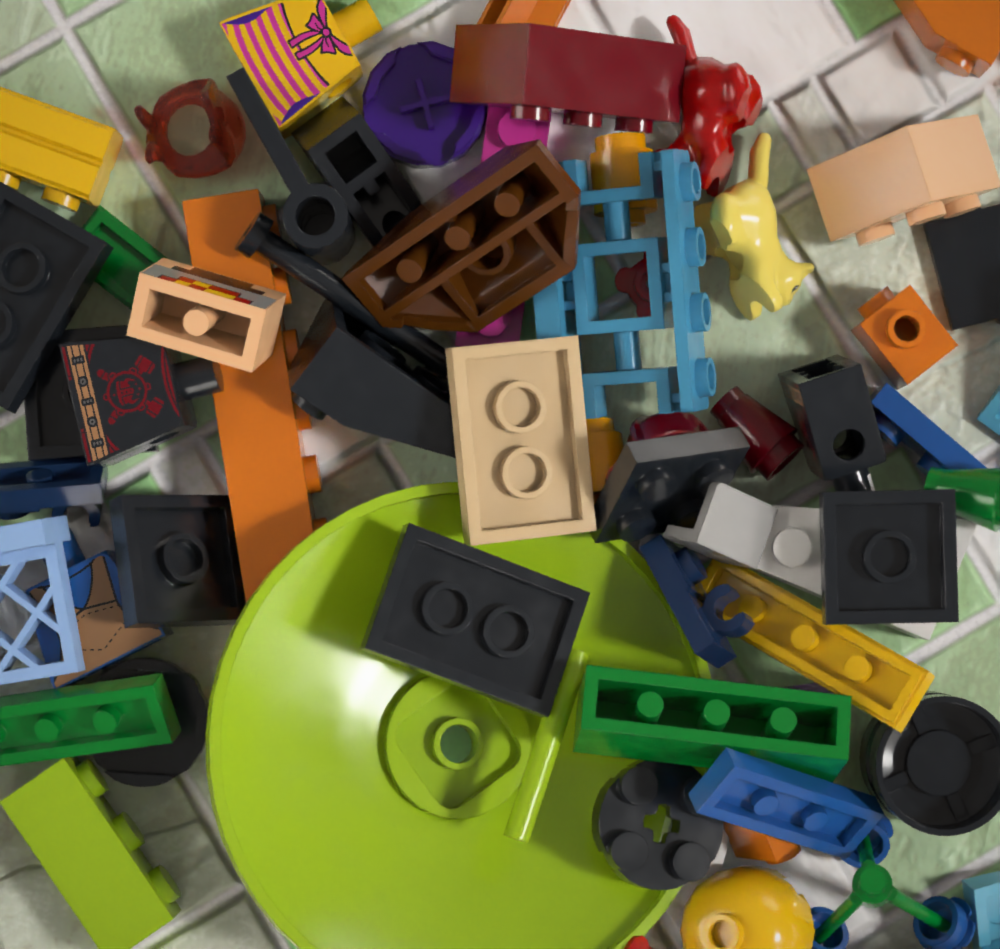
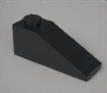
M343 96L291 133L327 186L335 189L345 200L352 220L372 247L410 212L422 205L362 115Z

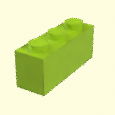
M77 756L62 758L1 800L0 804L99 949H131L178 915L181 908L175 900L181 897V892L169 872L160 864L153 869L139 847L145 843V840L132 818L124 811L117 815L103 795L109 790L108 784L94 763L88 758L80 762Z

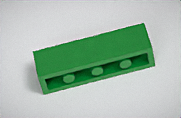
M586 665L578 690L573 752L710 768L727 747L833 782L849 760L852 696Z

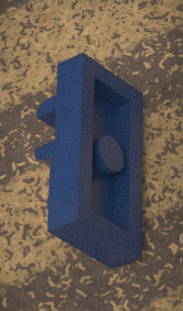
M85 457L1 463L0 519H18L30 512H39L43 508H53L52 517L67 515V508L80 506L89 514L90 527H98L106 492L108 468L87 466Z
M661 534L639 547L694 653L716 668H720L735 659L737 656L727 637L738 638L744 636L755 625L753 619L744 612L735 615L730 620L723 619L724 608L740 597L737 590L729 584H722L712 589L707 595L701 581L708 576L695 552L687 547L679 548Z

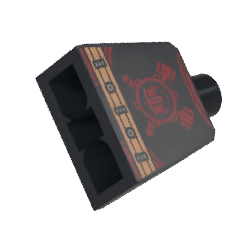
M108 339L69 342L59 345L87 466L107 467L117 464L197 427V420L192 399L224 391L223 375L219 363L200 357L183 361L180 351L140 339Z
M837 354L779 373L778 377L794 426L798 429V438L804 445L802 450L810 471L824 481L832 480L835 492L875 491L869 467L885 462L886 454L861 364ZM846 430L844 443L840 447L833 449L836 436Z

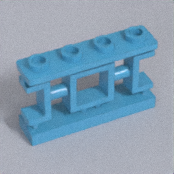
M665 149L658 152L638 153L641 186L589 191L587 160L574 159L558 162L581 190L580 206L603 204L606 242L578 244V257L575 269L533 296L536 338L544 339L578 335L586 419L607 416L605 385L656 382L659 414L697 412L708 409L709 397L715 395L716 370L713 359L711 357L705 358L703 332L709 331L711 327V305L707 293H700L698 267L704 266L706 262V241L702 228L695 227L693 201H699L701 196V176L697 163L695 161L690 162L688 150ZM664 198L667 237L632 239L629 202ZM646 252L651 316L600 320L595 257ZM674 327L677 366L642 368L639 331ZM613 333L616 371L583 374L580 335Z

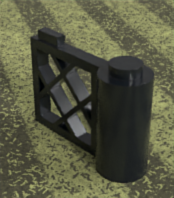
M242 67L226 77L291 193L283 206L282 221L285 230L294 246L319 264L330 265L339 262L349 254L355 241V228L345 200L335 189L325 184H309L247 72Z

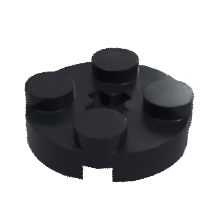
M152 657L131 659L113 667L98 680V682L162 673L182 729L175 741L170 744L89 754L94 757L100 767L106 770L104 772L115 781L136 787H151L164 784L190 769L205 749L208 700L201 690V685L197 678L184 671L175 663Z
M638 760L627 765L629 767L622 769L615 778H610L600 789L594 803L592 834L598 851L603 852L607 863L615 869L611 870L621 880L631 885L654 890L675 889L688 882H696L702 879L709 871L710 864L719 851L724 829V821L696 813L689 798V792L702 778V775L694 767L688 765ZM658 805L666 808V816L672 819L671 832L664 833L661 842L657 843L653 841V830L645 828L643 820L645 815L656 814Z

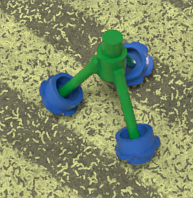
M884 815L847 859L841 858L847 864L859 868L853 876L852 893L835 911L826 907L811 908L815 929L812 949H846L849 941V932L845 921L861 906L878 908L886 902L914 916V933L921 946L925 949H961L968 946L974 936L975 923L970 919L972 915L971 907L961 898L952 897L949 899L944 896H934L921 904L892 886V878L889 872L884 867L877 865L887 856L890 850L889 838L893 836L892 824Z

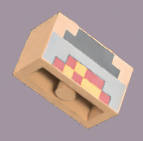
M162 258L139 273L126 336L252 373L273 354L286 293Z

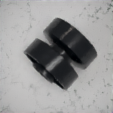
M926 691L902 733L872 717L861 741L860 769L869 793L876 797L879 805L888 813L921 832L937 836H955L971 832L983 826L1000 811V722L986 709L963 698L935 691Z

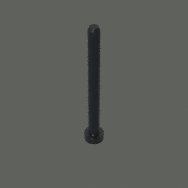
M261 212L254 217L235 247L236 251L248 259L257 252L448 381L444 347L412 326L403 325L402 328L382 327L340 277L270 231L274 222L272 219Z

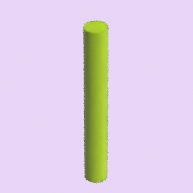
M571 649L550 715L541 719L503 834L506 837L529 843L590 656L585 652Z

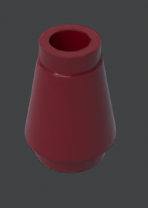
M738 386L728 391L710 411L718 420V424L722 429L740 427L750 445L743 462L751 474L758 471L767 481L783 470L804 447L795 436L798 429L748 394H745Z

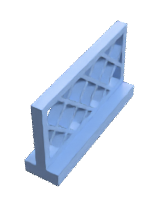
M67 515L0 526V566L10 565L3 576L0 574V603L5 595H8L32 613L15 640L0 629V646L7 650V653L0 662V685L86 670L63 542L71 540ZM45 558L50 587L38 603L13 583L27 561ZM53 603L56 615L49 611ZM41 621L59 634L63 661L45 663L25 648ZM17 658L28 666L11 669Z

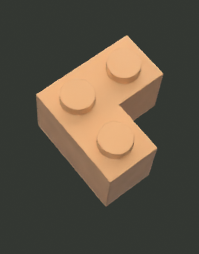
M978 114L907 125L806 169L830 242L856 237L859 247L895 235L892 224L903 219H907L910 227L944 216V219H948L981 207L978 196L1000 188V180Z

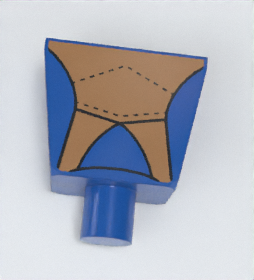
M69 528L71 540L63 542L86 670L49 677L53 688L71 686L174 634L171 627H124L115 551L105 550L86 559L71 528ZM49 578L25 590V593L39 603L50 587ZM53 603L49 611L56 615ZM41 621L36 629V634L45 663L63 661L59 634Z

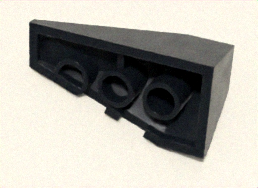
M325 299L288 369L290 390L294 392L292 396L293 401L302 410L316 419L323 420L328 415L343 426L456 458L449 385L443 381L444 378L426 366L417 365L413 370L405 363V357L394 347L395 345Z

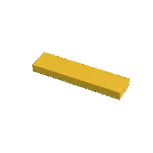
M712 559L706 569L708 577L701 581L707 595L712 589L722 584H729L740 595L738 599L729 603L724 608L723 619L730 620L735 615L744 612L755 623L750 632L738 637L739 639L833 694L852 696V705L902 733L935 678L931 672L847 624H822V610L750 569L721 563Z

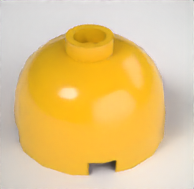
M744 865L716 872L696 886L685 904L680 927L683 949H812L815 929L810 905L803 894H797L793 886L784 880L787 877L777 870L757 865Z

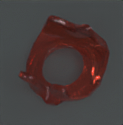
M211 78L192 80L172 88L159 97L151 114L141 105L136 106L134 109L137 119L144 129L147 130L145 160L148 164L162 162L177 177L202 179L216 175L230 168L242 153L246 140L243 115L237 104L218 88L215 80ZM186 105H197L205 110L209 119L210 144L204 151L196 155L185 156L178 153L171 146L167 127L170 118L178 109Z

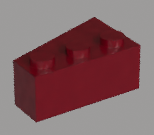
M533 23L456 25L450 103L510 108V119L549 122L550 113L564 114L563 125L602 128V118L615 119L614 131L652 134L653 122L679 123L687 45Z

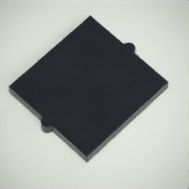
M1000 204L982 209L980 207L956 217L923 224L951 331L992 320L1000 324Z

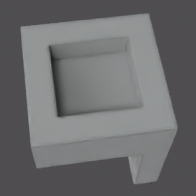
M712 482L707 490L694 529L667 525L663 537L718 562L757 570L778 508L727 484Z

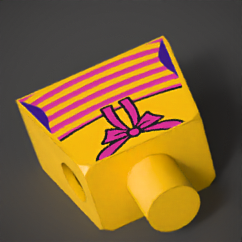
M277 0L229 17L219 23L284 139L290 137L294 130L329 106L363 77L361 65L351 48L383 31L367 0H357L334 14H331L324 0Z

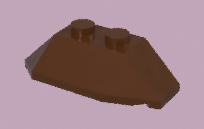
M540 139L504 147L410 212L358 260L341 279L382 327L402 328L403 325L428 330L478 332L575 269L578 257L581 190Z

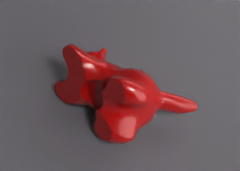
M671 15L667 17L666 25L674 44L687 45L681 99V133L669 147L653 150V152L665 149L688 150L690 162L695 161L699 167L701 189L706 190L708 195L715 198L723 192L732 170L734 160L732 134L738 129L752 126L761 111L763 102L761 86L753 75L747 74L743 66L737 62L724 64L712 57H698L690 29L678 16Z

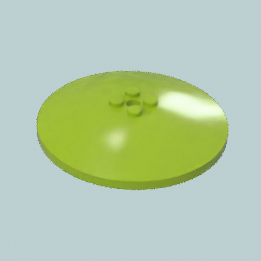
M458 482L420 485L388 493L351 508L317 528L280 560L266 575L247 601L230 632L222 652L209 698L205 734L206 771L211 804L221 839L233 867L253 901L273 926L297 949H624L632 936L643 935L644 937L667 911L682 886L670 890H654L631 885L621 880L611 870L615 869L607 863L603 852L598 851L592 834V812L597 795L610 778H615L622 769L629 767L627 765L638 760L573 752L578 693L529 843H524L506 837L503 834L542 717L360 650L403 525L411 523L464 544ZM590 532L471 546L590 592L572 646L573 649L590 655L587 665L712 679L707 661L694 653L646 560L628 542L620 539L595 543ZM453 725L465 729L471 738L470 753L459 763L449 761L443 755L440 746L443 733ZM692 766L702 776L709 769L705 767ZM658 805L656 814L645 815L643 820L644 827L653 830V841L657 843L660 841L666 816V808Z

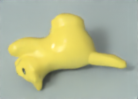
M764 132L757 136L749 152L748 178L727 188L717 195L713 201L699 204L694 208L695 227H701L704 232L706 256L721 257L728 262L730 294L736 307L750 321L761 315L762 306L770 312H776L783 306L790 305L793 296L801 287L802 280L814 271L815 268L812 263L794 262L785 255L777 236L776 209L767 190L772 139L769 133Z

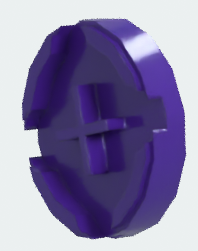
M434 41L417 42V44L407 45L403 48L399 47L387 53L370 72L362 94L364 120L393 161L415 169L442 168L464 157L480 139L487 119V106L450 103L454 48Z

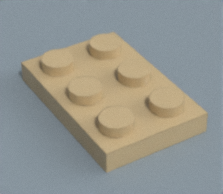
M578 335L445 348L464 544L474 546L596 531Z

